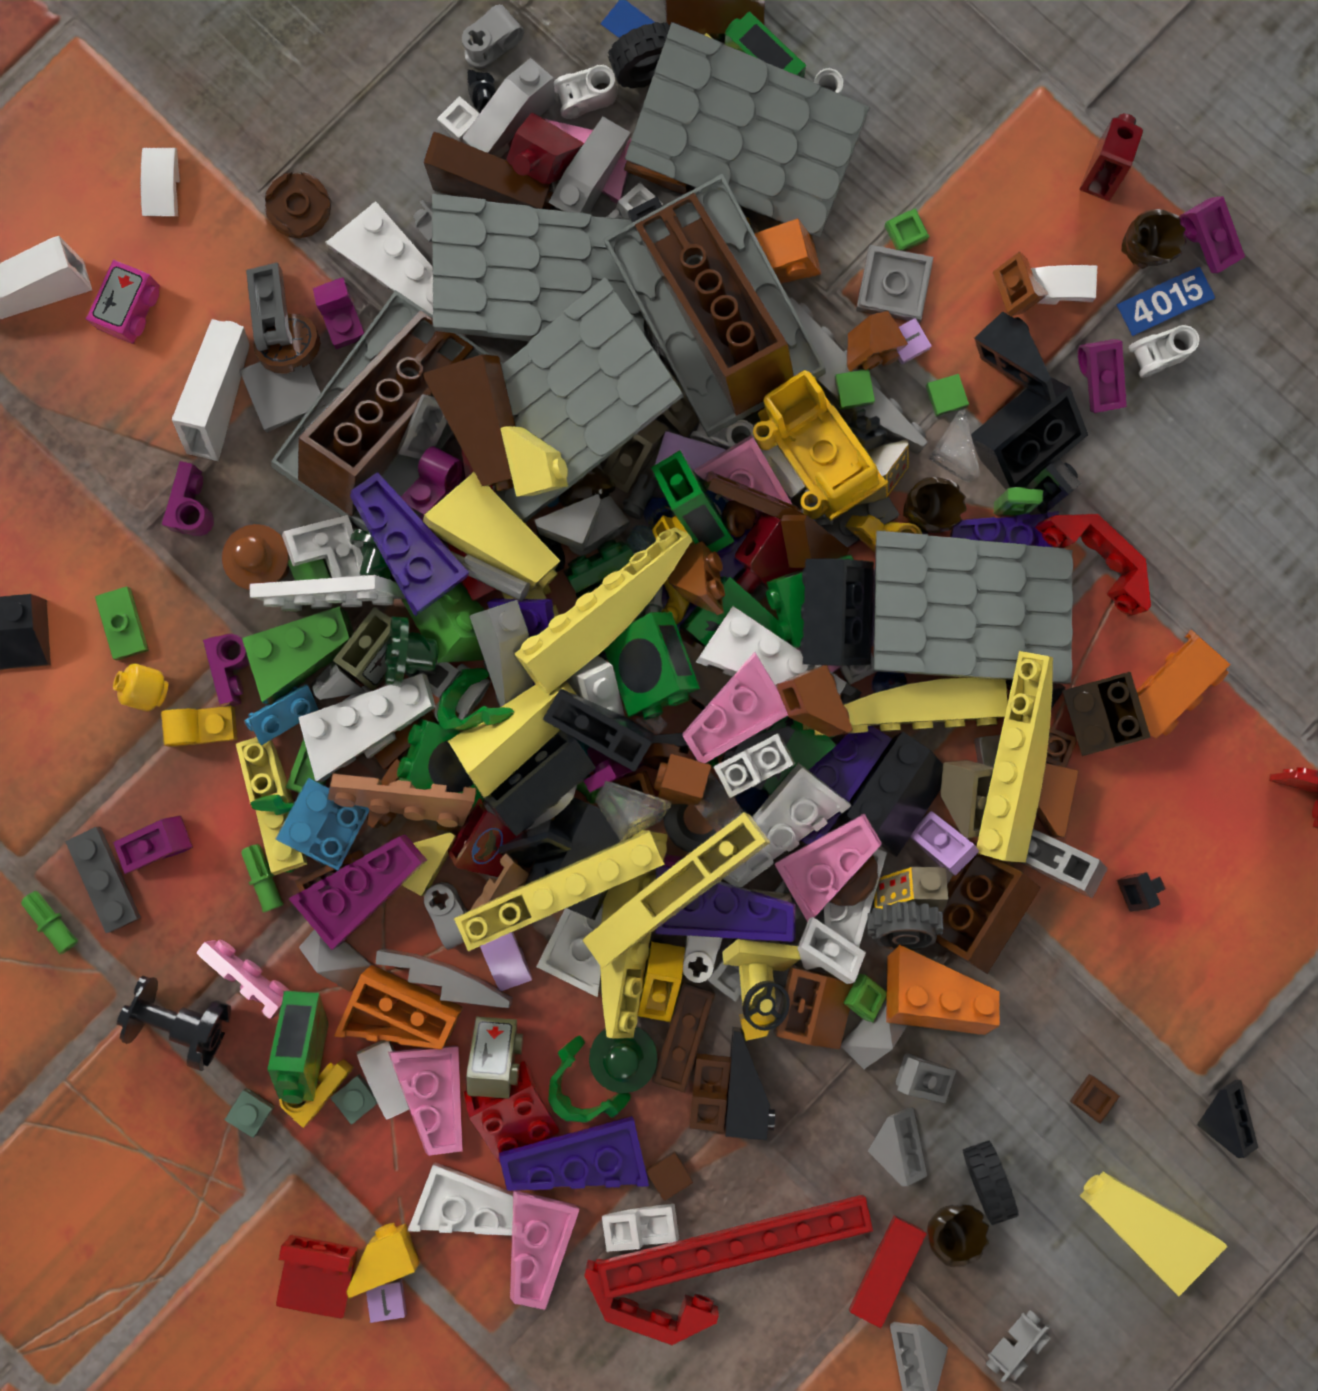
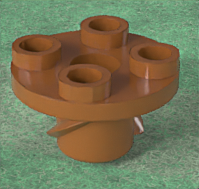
M252 524L241 527L227 539L224 545L222 564L225 573L233 583L243 589L250 590V584L280 582L289 573L288 560H290L283 537L268 526Z

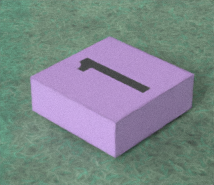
M916 318L898 327L908 343L906 347L898 352L900 355L898 360L901 365L930 350L931 344Z
M397 1279L366 1291L370 1323L404 1318L406 1316L402 1279Z

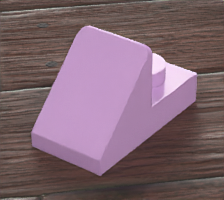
M932 811L919 822L910 836L939 867H946L954 875L979 852L971 841Z

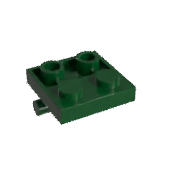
M615 539L600 545L597 548L598 553L589 558L582 555L571 560L567 564L569 568L563 572L572 588L577 592L575 593L577 599L586 593L593 592L603 584L606 576L626 566L634 555L631 548L622 540L616 543Z

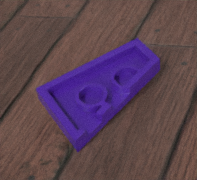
M1059 511L1036 515L1022 514L1005 518L990 517L962 520L960 524L952 527L950 537L1052 547L1043 539L1042 534L1035 526L1049 517L1059 515Z

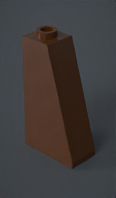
M433 131L423 162L433 190L452 196L486 199L487 202L527 205L535 209L554 210L555 206L549 203L554 193L552 183L542 184L529 175H519L506 160Z
M481 354L423 373L426 383L482 487L496 486L497 491L514 488L500 428L516 426L499 356Z

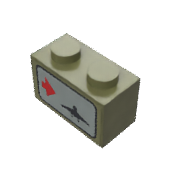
M375 607L333 660L348 674L372 691L376 690L386 677L388 665L385 664L386 646L391 644L392 637H390L391 618Z
M476 1016L466 1075L467 1095L509 1099L511 1085H517L519 1078V1064L514 1063L515 1054L521 1055L523 1049V1034L517 1031V1019Z

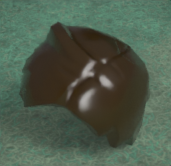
M1148 210L1138 215L1128 227L1123 238L1121 251L1127 255L1133 264H1136L1141 269L1148 266L1170 263L1182 254L1180 248L1186 244L1184 236L1186 228L1180 224L1181 218L1178 215L1166 210Z
M597 465L558 496L564 507L597 494L600 499L609 496V493L614 492L616 484L602 471L601 466Z
M927 477L916 483L909 491L904 504L903 516L908 519L909 523L918 526L922 534L946 532L962 522L960 515L967 510L964 502L966 496L960 491L958 484L948 479Z
M949 1205L940 1208L931 1217L927 1227L928 1240L934 1255L942 1263L950 1267H964L979 1260L983 1255V1250L989 1244L986 1237L989 1224L983 1221L984 1214L972 1205Z

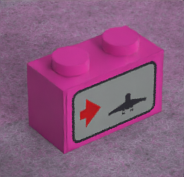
M113 260L86 320L97 330L134 344L136 337L140 336L144 331L146 325L145 318L150 307L154 306L158 300L160 285L150 274Z

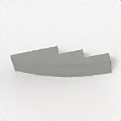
M386 948L377 950L375 964L409 968L408 982L442 986L440 1000L509 1008L512 1005L513 998L503 991L500 992L498 988L487 981L453 965L414 953Z

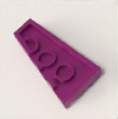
M404 834L288 899L329 948L333 950L339 947L427 859Z

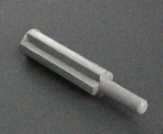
M450 551L469 572L468 576L500 590L519 601H523L530 589L529 582L527 583L471 555L462 557Z

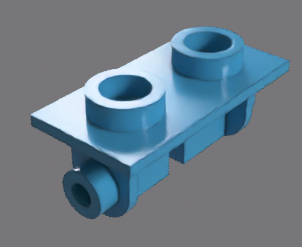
M306 684L300 688L293 687L292 691L275 700V703L272 705L268 704L255 713H249V718L245 719L244 722L251 732L254 731L259 744L262 746L300 723L298 717L318 711L319 709L309 686Z

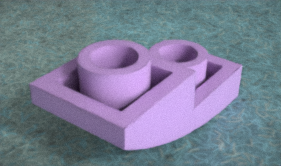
M514 932L480 946L500 992L533 979L522 948L518 946Z

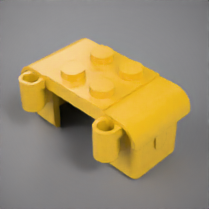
M801 371L764 396L765 408L758 413L761 422H758L753 428L755 441L759 448L765 451L777 445L808 491L801 497L804 515H808L811 519H817L825 514L832 521L889 484V481L885 480L879 473L876 464L834 405H831L824 391L809 371ZM816 503L814 507H808L809 504Z

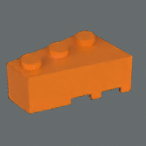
M798 218L754 233L781 284L822 274L813 237Z
M1192 629L1185 636L1188 641L1176 653L1171 652L1164 659L1166 663L1154 675H1150L1137 690L1149 733L1156 739L1161 734L1164 736L1168 735L1178 725L1179 721L1177 718L1186 709L1192 711L1204 698L1201 694L1210 685L1213 687L1217 686L1229 673L1226 669L1231 664Z
M899 945L887 957L886 1023L986 1035L1000 1026L999 991Z
M370 965L361 974L334 1037L345 1038L346 1036L366 1038L368 1041L386 1040L399 1042L401 1045L443 1049L450 1039L464 1007L451 1001L440 1000L441 996L374 965Z

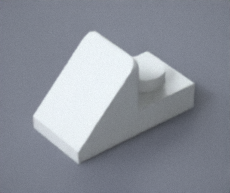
M814 917L809 918L797 948L803 967L806 970L821 967L846 984L855 982L866 953Z

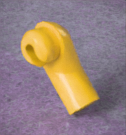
M667 579L664 582V586L669 599L661 612H672L677 625L683 620L690 602L686 601L671 586Z

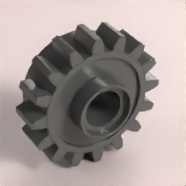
M916 902L884 904L883 909L873 908V913L867 914L868 936H872V939L876 940L879 946L894 950L899 945L910 950L922 949L932 945L936 941L937 935L943 934V913L938 911V907L929 908L927 903L920 906Z

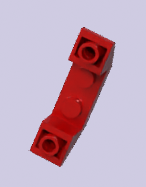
M1099 514L1054 515L1035 526L1042 534L1043 539L1049 545L1056 548H1064L1074 544L1081 537L1082 542L1088 548L1095 550L1105 559L1110 569L1121 574L1107 592V595L1114 601L1116 608L1129 616L1149 610L1151 599L1146 558Z
M589 1259L587 1261L584 1276L605 1322L660 1342L674 1345L716 1324L718 1321V1306L713 1305L714 1301L701 1294H694V1297L685 1294L676 1321L672 1320V1316L665 1311L653 1309L650 1312L639 1308V1304L629 1298L620 1297L619 1300L614 1298L604 1300L596 1261L594 1262Z

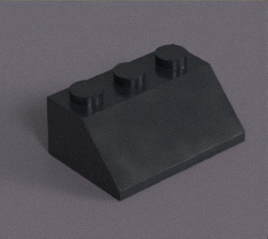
M1051 377L1056 400L1052 404L1026 388L969 435L979 459L1006 490L1015 487L1025 488L1048 465L1063 457L1088 436L1070 386Z
M806 559L805 568L802 573L805 596L801 608L804 632L800 643V652L803 656V664L829 666L871 665L873 561Z
M33 594L1 596L0 670L51 665L47 600Z
M900 732L894 736L891 744L852 799L851 807L843 813L840 819L848 823L865 813L882 843L881 847L897 857L941 790L943 763L930 749L905 732Z
M573 797L570 803L553 820L572 841V849L535 860L524 885L631 838L637 825ZM608 890L567 907V909L595 920Z

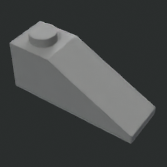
M532 58L528 59L506 77L462 137L463 142L494 155L514 138L518 128L532 112L540 117L556 103L553 77Z
M602 117L565 170L549 203L562 211L590 214L632 133Z
M517 600L470 615L500 707L533 687L532 678L514 655V653L521 649L523 642L529 638Z
M1035 829L1032 831L1026 863L1021 862L1090 898H1093L1108 869L1101 860Z

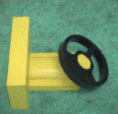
M737 939L722 951L724 965L739 966L743 1015L746 1021L754 1028L762 1031L772 1030L778 1027L787 1017L790 1008L789 995L782 986L774 982L773 970L785 971L801 959L797 949L798 946ZM774 987L778 988L783 995L784 1004L781 1013L775 1010L776 998ZM756 1013L762 1016L772 1014L777 1019L767 1025H758L751 1020L750 1016Z

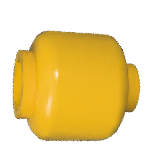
M133 663L124 672L118 671L113 682V690L117 691L120 704L149 712L156 706L160 707L163 704L168 691V682L164 681L161 671Z

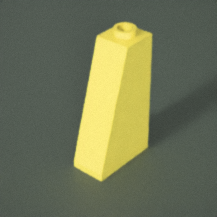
M475 472L424 515L423 522L437 537L468 555L527 583L529 582V591L534 590L538 585L545 588L558 575L554 570L560 560L489 486L482 487Z
M567 681L549 695L540 687L534 685L502 706L511 708L514 711L513 715L505 721L486 725L483 722L476 727L464 730L448 741L484 798L491 794L560 731V729L544 721L543 718L560 688L575 694Z
M1105 1172L1091 1177L1084 1185L1083 1189L1085 1191L1080 1195L1101 1219L1178 1296L1228 1247L1211 1232Z

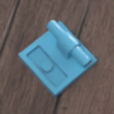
M307 778L275 840L338 871L369 813V808L357 805L353 807L339 806L334 801L327 800L328 787Z

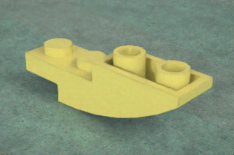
M257 737L236 743L250 804L260 797L269 795H280L283 802L294 803L290 789L286 788L288 782L273 741L270 740L261 746ZM256 810L271 873L278 875L308 865L305 854L275 840L289 812L275 815L274 811Z

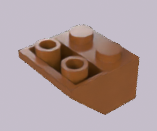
M792 965L789 967L784 986L789 995L790 1008L785 1020L778 1027L774 1028L775 1035L807 1045L840 1049L850 1008L843 1002L853 983L846 984L835 976ZM783 995L781 998L778 1013H781L783 1009Z

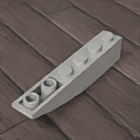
M790 298L789 300L826 368V374L817 378L816 381L824 391L828 401L840 410L835 375L850 372L847 367V350L842 351L835 343L836 339L831 331L824 326L820 327L812 319L813 314L804 303L800 302L798 304L793 298ZM870 375L875 398L874 404L840 411L852 418L854 412L865 409V421L878 416L880 418L878 428L887 432L886 440L892 443L907 440L909 451L919 454L928 443L925 439L924 431L915 422L910 423L902 415L903 410L894 399H887L880 391L881 387L877 380Z

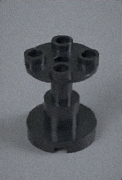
M141 976L135 986V997L131 1005H125L117 1019V1025L123 1027L120 1033V1040L125 1044L132 1043L145 1024L169 1032L170 1041L189 1047L187 1055L188 1067L204 1071V1065L209 1066L222 1043L225 1032L221 1031L222 1020L229 1023L231 1006L216 1000L211 1003L204 1014L185 1007L177 1013L154 1004L158 990V980L154 977Z

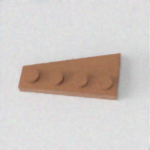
M333 774L327 800H332L337 805L343 807L357 805L367 807L370 811L378 814L393 812L403 814L409 820L420 821L428 819L437 821L438 824L444 827H456L464 825L474 803L476 788L464 787L463 793L447 792V785L432 784L431 789L424 790L416 789L409 781L397 780V782H392L385 786L381 785L382 782L378 778Z

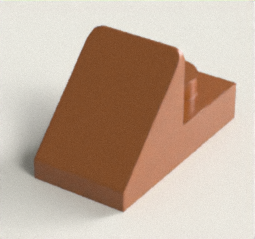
M1020 251L993 271L1004 306L1010 316L1023 314L1048 295V292L1035 280L1028 259Z

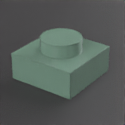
M360 1074L331 1097V1100L351 1125L377 1104L370 1086Z
M246 1088L242 1091L224 1120L254 1138L275 1106Z

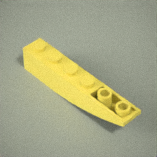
M675 527L662 532L656 538L655 543L646 550L635 553L626 566L606 576L603 584L593 592L582 595L576 601V605L565 614H560L553 618L548 627L540 634L525 640L521 645V649L514 653V655L534 683L549 695L608 647L634 621L659 591L693 540L691 536Z
M1019 651L977 841L978 854L1003 861L1026 863L1046 765L1052 705L1053 657Z
M969 677L907 684L870 694L843 705L848 710L849 721L853 728L848 733L868 732V726L879 725L881 732L901 730V724H912L913 730L933 728V722H944L945 728L964 727L965 721L976 720L977 726L997 725V719L1005 717L1008 700L1006 680ZM803 724V730L812 729ZM814 730L815 735H824V734H822V733H820V732Z
M741 814L633 897L587 935L583 942L601 968H605L770 844V841L750 814Z
M636 828L632 837L647 830ZM650 831L664 861L667 851L668 834ZM656 868L608 890L603 901L601 924L656 880ZM651 933L602 969L600 966L602 1003L606 1035L609 1038H634L638 1022L637 1014L640 996L643 991L646 961L649 956Z
M647 830L455 917L454 920L467 950L470 951L664 865V862L650 830Z

